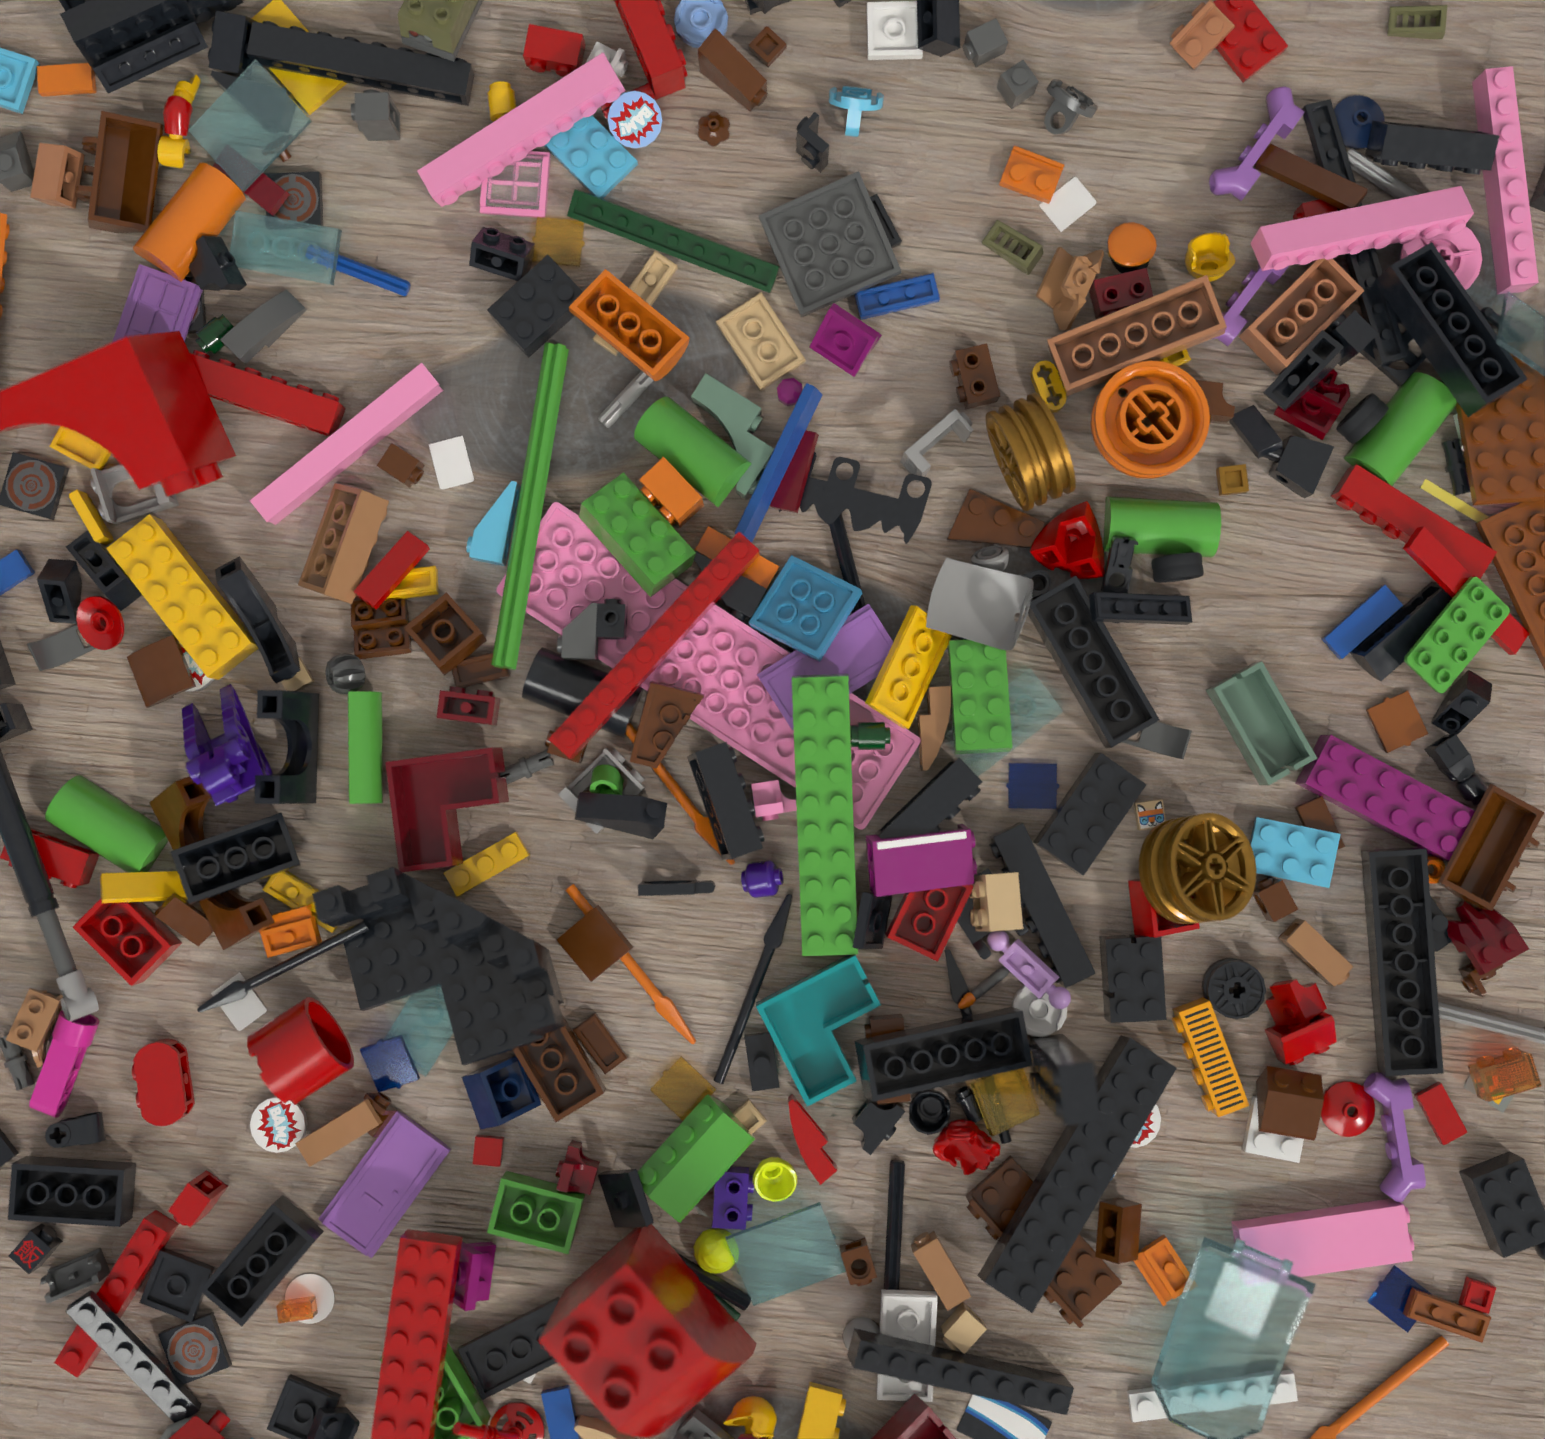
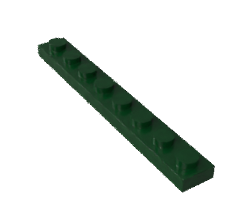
M579 189L574 190L567 213L568 217L762 291L772 292L780 266Z

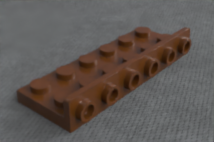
M1010 1155L965 1195L970 1203L967 1208L977 1220L980 1217L984 1219L988 1224L985 1229L997 1240L1001 1237L1032 1185L1033 1180ZM1080 1233L1043 1294L1051 1304L1054 1301L1058 1303L1062 1308L1059 1310V1313L1068 1324L1074 1322L1079 1328L1084 1325L1082 1319L1122 1284V1281L1103 1259L1095 1257V1250Z

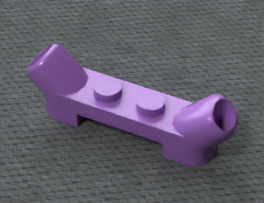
M1278 87L1268 93L1266 103L1270 120L1269 125L1265 123L1261 125L1254 135L1257 142L1253 147L1247 145L1239 156L1238 160L1242 162L1240 166L1213 171L1209 179V185L1214 195L1230 193L1242 201L1259 178L1261 173L1253 168L1256 161L1273 137L1277 134L1285 139L1305 112L1294 104L1290 88Z
M1258 262L1257 271L1255 272L1251 269L1241 282L1245 285L1240 293L1235 291L1225 305L1229 308L1226 312H1222L1227 326L1226 331L1223 335L1213 339H1218L1228 347L1248 322L1239 314L1262 283L1266 280L1273 285L1281 278L1289 266L1281 270L1270 269L1262 271Z
M1375 1072L1366 1078L1363 1087L1367 1094L1382 1104L1384 1115H1381V1124L1383 1130L1387 1133L1388 1142L1385 1143V1150L1392 1163L1391 1170L1379 1186L1380 1190L1394 1201L1403 1202L1411 1190L1423 1189L1426 1186L1423 1163L1413 1157L1411 1158L1403 1112L1405 1109L1414 1108L1409 1083L1405 1078L1390 1080L1381 1072Z

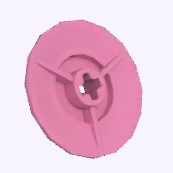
M1466 226L1454 234L1448 232L1438 234L1430 239H1425L1424 237L1403 244L1400 259L1407 257L1432 242L1465 290L1470 288L1479 276L1482 264L1480 243L1472 230Z

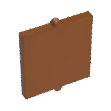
M1409 691L1402 692L1392 698L1386 697L1383 699V702L1366 709L1386 753L1404 745L1410 746L1412 741L1428 734Z

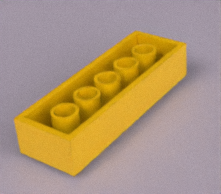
M149 514L106 548L207 678L221 679L258 649L246 625L162 519Z

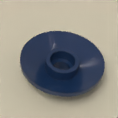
M1349 96L1340 101L1334 108L1344 145L1349 149L1360 150L1367 148L1372 121H1385L1380 106L1366 96ZM1357 115L1363 117L1364 122L1358 121Z

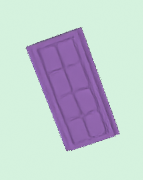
M139 264L112 342L126 336L180 331L185 342L203 290L194 283L186 280L180 282L169 274Z
M867 604L848 616L820 662L795 650L757 674V676L793 731L792 676L848 674L849 694L878 676L893 644V640L873 609Z
M397 1111L318 1220L365 1256H369L372 1259L451 1149L407 1115Z

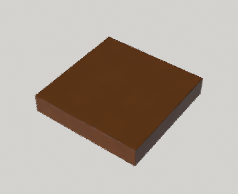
M599 905L556 939L591 982L633 948L631 943Z

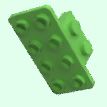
M1470 577L1404 657L1405 663L1437 693L1446 692L1509 615V607L1478 577Z

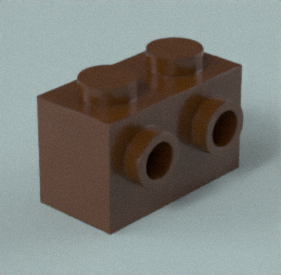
M987 343L955 351L952 357L953 360H950L949 363L952 376H957L959 386L956 387V393L959 403H964L965 410L997 402L1000 398V392Z
M1119 1197L1099 1201L1095 1257L1116 1264L1138 1260L1141 1203Z

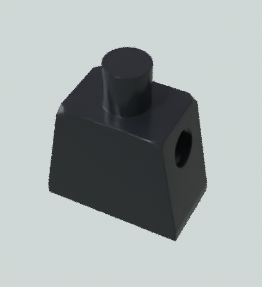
M1289 436L1283 440L1282 448L1263 457L1273 461L1269 471L1270 477L1300 497L1307 498L1314 494L1334 446L1297 436Z

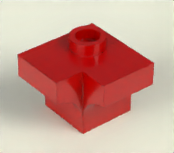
M1297 979L1275 982L1269 986L1273 996L1265 1000L1276 1026L1305 1023L1327 1009L1317 984L1300 985Z

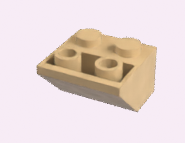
M1018 872L974 876V884H971L974 887L969 897L973 898V909L970 912L972 926H975V931L990 932L1023 929Z

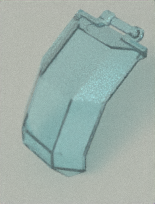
M1204 1237L1178 1302L1151 1379L1153 1389L1169 1422L1207 1439H1244L1262 1431L1266 1413L1290 1344L1316 1285L1291 1274L1292 1261L1285 1258L1280 1260L1245 1245V1241L1236 1238L1233 1247L1230 1248Z

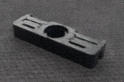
M1118 535L1112 537L1100 592L1128 593L1133 572L1130 565L1135 548L1134 545H1138L1135 538ZM1120 572L1124 575V582L1120 586H1112L1109 583V578L1113 573Z

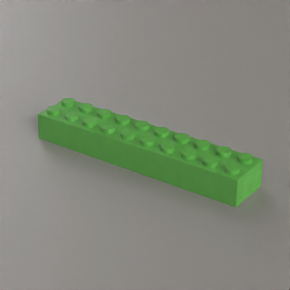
M848 674L792 676L802 956L858 955V949L852 948L857 924Z

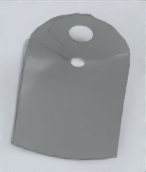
M946 558L932 589L926 627L997 649L1012 650L1019 638L1028 614L1033 593V580L1021 575ZM1026 608V612L1022 621L1023 613ZM1020 612L1018 622H1015L1014 616Z

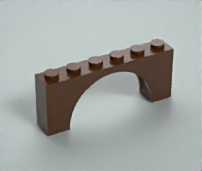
M190 776L175 781L149 802L173 850L205 839L203 815L205 807L212 796L202 783L196 784ZM230 890L199 901L223 950L249 939L275 923L263 898L250 900Z

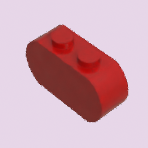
M170 1038L159 1039L142 1047L135 1055L132 1066V1077L136 1081L138 1089L136 1093L137 1107L141 1109V1116L150 1124L155 1126L171 1125L188 1115L195 1104L187 1048L181 1042Z

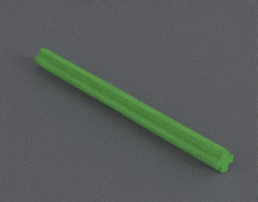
M545 343L491 662V665L498 668L516 670L569 351L565 345L559 343Z

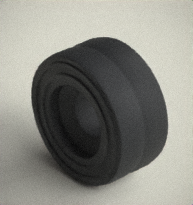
M1371 393L1363 398L1341 420L1336 430L1347 441L1354 444L1383 418L1389 408L1375 394Z
M1179 553L1152 559L1154 582H1175L1203 576L1204 570L1201 553Z

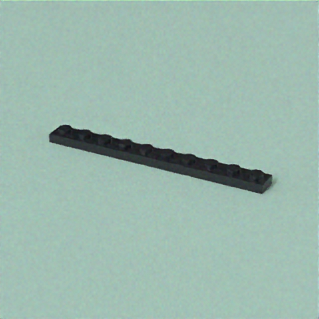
M1331 99L1305 105L1302 108L1305 111L1303 118L1317 165L1356 183ZM1366 249L1357 254H1344L1351 277L1365 290L1357 298L1362 316L1379 333L1371 341L1377 366L1404 360L1408 356L1395 312L1374 282L1383 273L1376 249Z

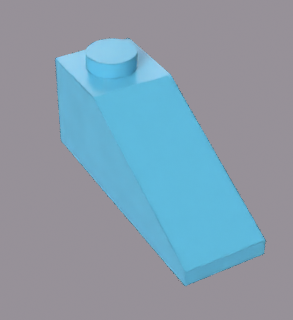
M511 481L474 529L473 537L469 536L466 551L470 553L469 557L471 559L506 566L521 488L517 482Z

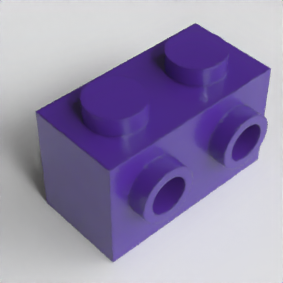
M731 1166L715 1183L712 1228L746 1230V1221H752L753 1204H747L748 1193L754 1192L753 1176H749V1167Z

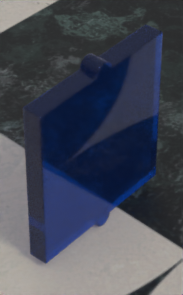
M1008 763V783L1006 784V788H1008V808L1057 809V789L1060 787L1057 784V764Z
M402 1035L386 1040L381 1038L377 1043L360 1049L378 1092L395 1087L400 1089L404 1084L420 1079Z
M1394 1265L1383 1281L1380 1280L1378 1282V1288L1367 1302L1408 1333L1417 1321L1403 1314L1411 1288L1431 1293Z

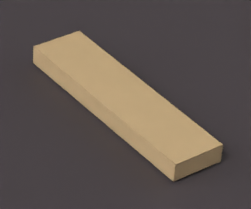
M655 250L629 288L652 306L678 269V266ZM598 334L594 336V342L617 356L619 352Z

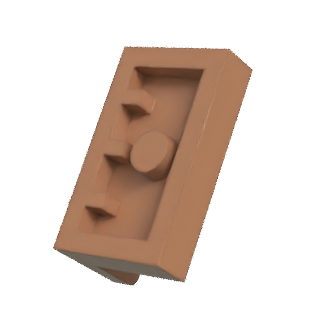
M1209 0L1207 4L1202 2L1192 12L1191 16L1193 18L1186 26L1181 24L1171 35L1173 39L1170 42L1171 47L1193 70L1235 28V25L1215 6L1212 0Z

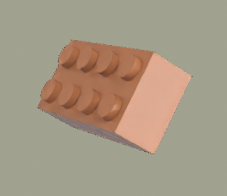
M1318 259L1239 338L1278 375L1365 290L1334 259Z

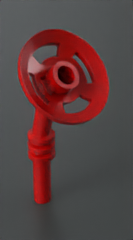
M512 1402L497 1410L491 1419L490 1425L482 1424L475 1426L456 1422L453 1426V1433L476 1439H528L530 1434L536 1433V1439H543L544 1423L538 1411L529 1404ZM517 1411L527 1414L533 1420V1423L530 1424L525 1417L517 1415ZM506 1414L508 1421L504 1424L502 1430H498L496 1428L497 1423Z

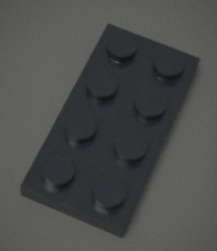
M559 1297L459 1346L458 1352L482 1400L557 1363L538 1340L560 1300Z

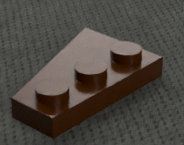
M969 489L947 540L1031 548L1045 522Z
M650 681L629 759L630 762L657 768L674 743L675 738L703 699L704 694Z

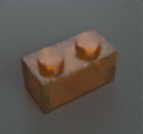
M316 1296L282 1300L276 1306L279 1323L313 1319L318 1313Z

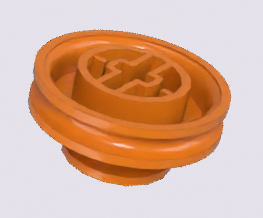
M1142 361L1129 365L1117 372L1099 392L1091 413V432L1095 445L1102 457L1116 470L1128 476L1142 479L1159 478L1169 475L1188 463L1204 444L1210 423L1208 402L1200 385L1183 369L1161 361ZM1119 389L1126 390L1127 394L1125 397L1119 396ZM1146 417L1152 422V425L1148 428L1142 423Z

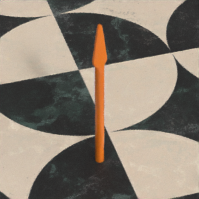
M630 723L626 735L634 744L637 731ZM661 762L657 768L651 767L693 820L696 832L720 854L708 817H703ZM734 859L726 860L730 865L735 863Z
M574 884L565 890L584 915L593 909ZM627 952L620 960L655 1002L657 1012L692 1045L695 1044L694 1036L673 1001L669 997L662 995L630 953Z
M1442 1335L1331 1425L1319 1427L1310 1439H1336L1339 1433L1439 1354L1449 1343Z

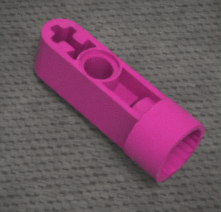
M63 1010L60 1011L52 1032L53 1039L29 1103L30 1108L55 1118L62 1114L69 1100L87 1048L91 1046L98 1028L99 1019L89 1014L69 1022Z

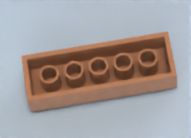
M1205 275L1047 339V345L1066 396H1070L1110 380L1117 372L1134 363L1158 361L1223 335L1227 326L1208 276Z

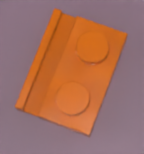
M1014 145L999 186L1049 204L1065 164Z
M311 904L271 915L275 923L260 931L267 958L314 946L322 942L315 916L311 912Z
M1164 1234L1142 1248L1138 1253V1260L1134 1261L1163 1306L1172 1298H1177L1196 1285L1191 1274Z

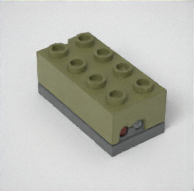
M404 0L397 14L402 44L454 62L483 0Z

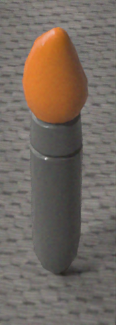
M1005 966L997 969L971 992L966 993L959 1002L958 1008L965 1009L972 1006L976 999L983 996L1002 981L1010 971Z

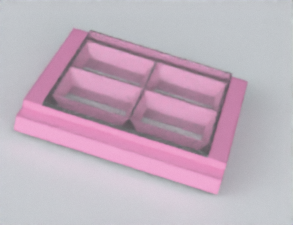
M530 151L524 159L512 162L500 174L489 176L483 180L481 184L480 213L546 218L550 152Z

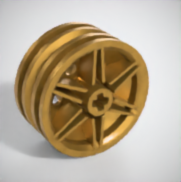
M1032 393L1027 396L1026 400L1023 398L1015 400L1013 409L1008 405H1003L999 407L998 413L995 410L986 413L987 433L996 461L1013 497L1024 511L1033 509L1034 503L1038 506L1047 502V494L1052 499H1057L1062 496L1063 492L1069 494L1075 491V472L1066 442L1051 410L1039 394Z
M1203 813L1170 819L1155 826L1149 832L1141 847L1139 877L1142 889L1149 903L1167 920L1179 924L1222 921L1238 915L1250 901L1256 883V862L1247 837L1233 821L1219 814Z

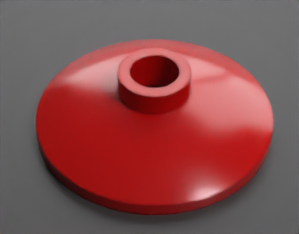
M91 596L80 603L76 619L78 629L85 641L100 650H109L116 647L124 635L123 617L116 605L102 596Z
M1342 1081L1333 1084L1324 1092L1321 1119L1330 1131L1340 1136L1353 1137L1363 1133L1370 1127L1375 1116V1103L1373 1097L1364 1091L1362 1085L1351 1081ZM1354 1106V1114L1348 1116L1347 1109Z

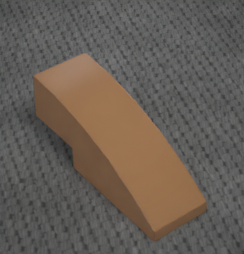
M951 686L928 687V715L917 716L918 737L921 740L919 744L920 771L929 770L944 740L951 708Z
M366 1099L311 1132L295 1144L309 1167L372 1130L381 1124L382 1121L370 1101Z

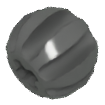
M342 653L332 657L327 662L325 675L332 691L339 694H348V691H358L364 685L365 669L357 656Z

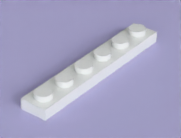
M1291 1369L1127 1390L1132 1422L1298 1401L1295 1376Z

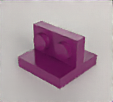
M833 303L809 348L855 377L882 335Z
M462 1241L453 1303L464 1311L475 1310L477 1301L489 1300L496 1244L492 1242L465 1243Z

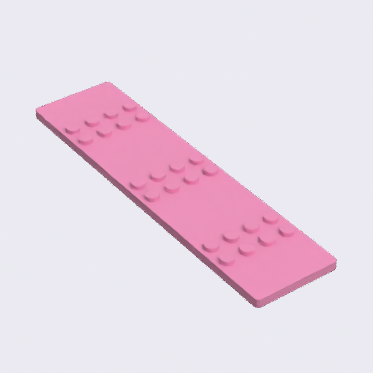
M554 502L540 521L526 613L562 635V630L591 603L604 604V599L621 600V604L627 606L626 640L599 639L598 659L613 669L688 586L674 579L650 597L579 518V515L559 502ZM506 575L496 589L500 596H503ZM714 604L640 687L648 691L650 681L704 694L703 699L691 714L690 719L796 788L794 730L792 731L757 674L790 653ZM851 693L849 694L850 738L851 725H857L858 722H884L885 727H890L891 736L890 744H885V750H858V747H851L853 823L856 828L862 830L866 828L916 751L921 740L917 735L901 728Z

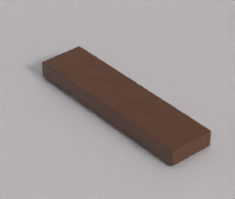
M1271 143L1255 163V169L1341 210L1358 207L1368 191L1365 187Z

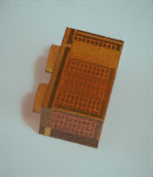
M1519 1048L1502 1051L1503 1055L1494 1058L1493 1056H1483L1476 1059L1477 1063L1467 1065L1477 1097L1487 1102L1542 1086L1532 1054Z

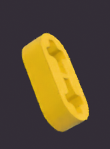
M1046 360L1040 361L1031 371V381L1036 393L1043 398L1051 412L1055 413L1065 405L1066 393L1054 364ZM1040 368L1050 372L1047 377L1048 385H1046L1043 377L1038 378L1037 376ZM1048 389H1051L1054 397L1059 396L1060 399L1057 402V406H1054L1053 402H1047V399L1050 397Z

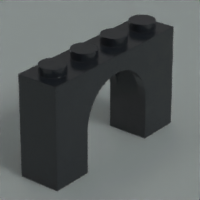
M258 690L257 718L273 719L281 723L287 736L288 750L284 766L277 774L255 775L254 804L316 803L319 694L286 690Z

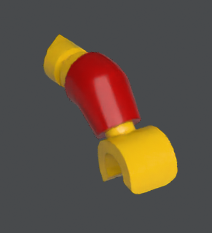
M194 75L189 82L179 81L172 96H169L166 100L163 110L164 131L169 136L164 135L160 138L157 150L159 163L164 166L183 168L185 162L184 153L190 154L189 140L184 139L183 136H188L190 118L193 112L192 102L201 83L197 75Z

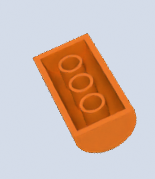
M200 162L136 242L133 250L137 255L182 282L190 272L189 265L197 256L198 248L196 241L203 235L217 237L246 198L240 188L225 174L207 163Z
M606 269L569 306V311L654 381H659L672 370L689 344L690 337Z

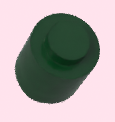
M223 314L218 318L215 316L195 332L199 337L195 342L206 354L211 350L215 355L225 346L220 339L234 326Z
M858 722L857 725H851V747H858V750H885V744H890V727H885L884 722Z

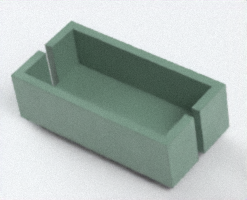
M1262 661L1252 663L1232 674V677L1225 678L1206 689L1208 696L1259 785H1271L1290 774L1289 770H1297L1317 759Z

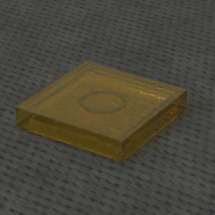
M1024 1068L982 1077L970 1083L988 1133L991 1136H995L1040 1114Z

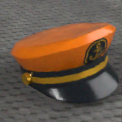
M1135 222L1123 223L1115 227L1109 235L1108 256L1111 258L1114 267L1121 274L1147 268L1150 259H1152L1156 251L1155 237L1142 224Z

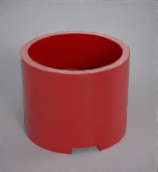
M313 997L303 999L250 1033L247 1037L249 1055L252 1057L256 1055L258 1066L262 1071L259 1076L269 1090L283 1103L290 1100L296 1105L354 1067L353 1052L343 1030L327 1008Z

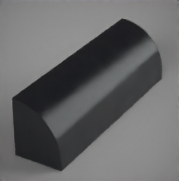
M1430 582L1350 652L1351 655L1367 673L1382 681L1404 662L1406 654L1452 600V597L1438 583Z

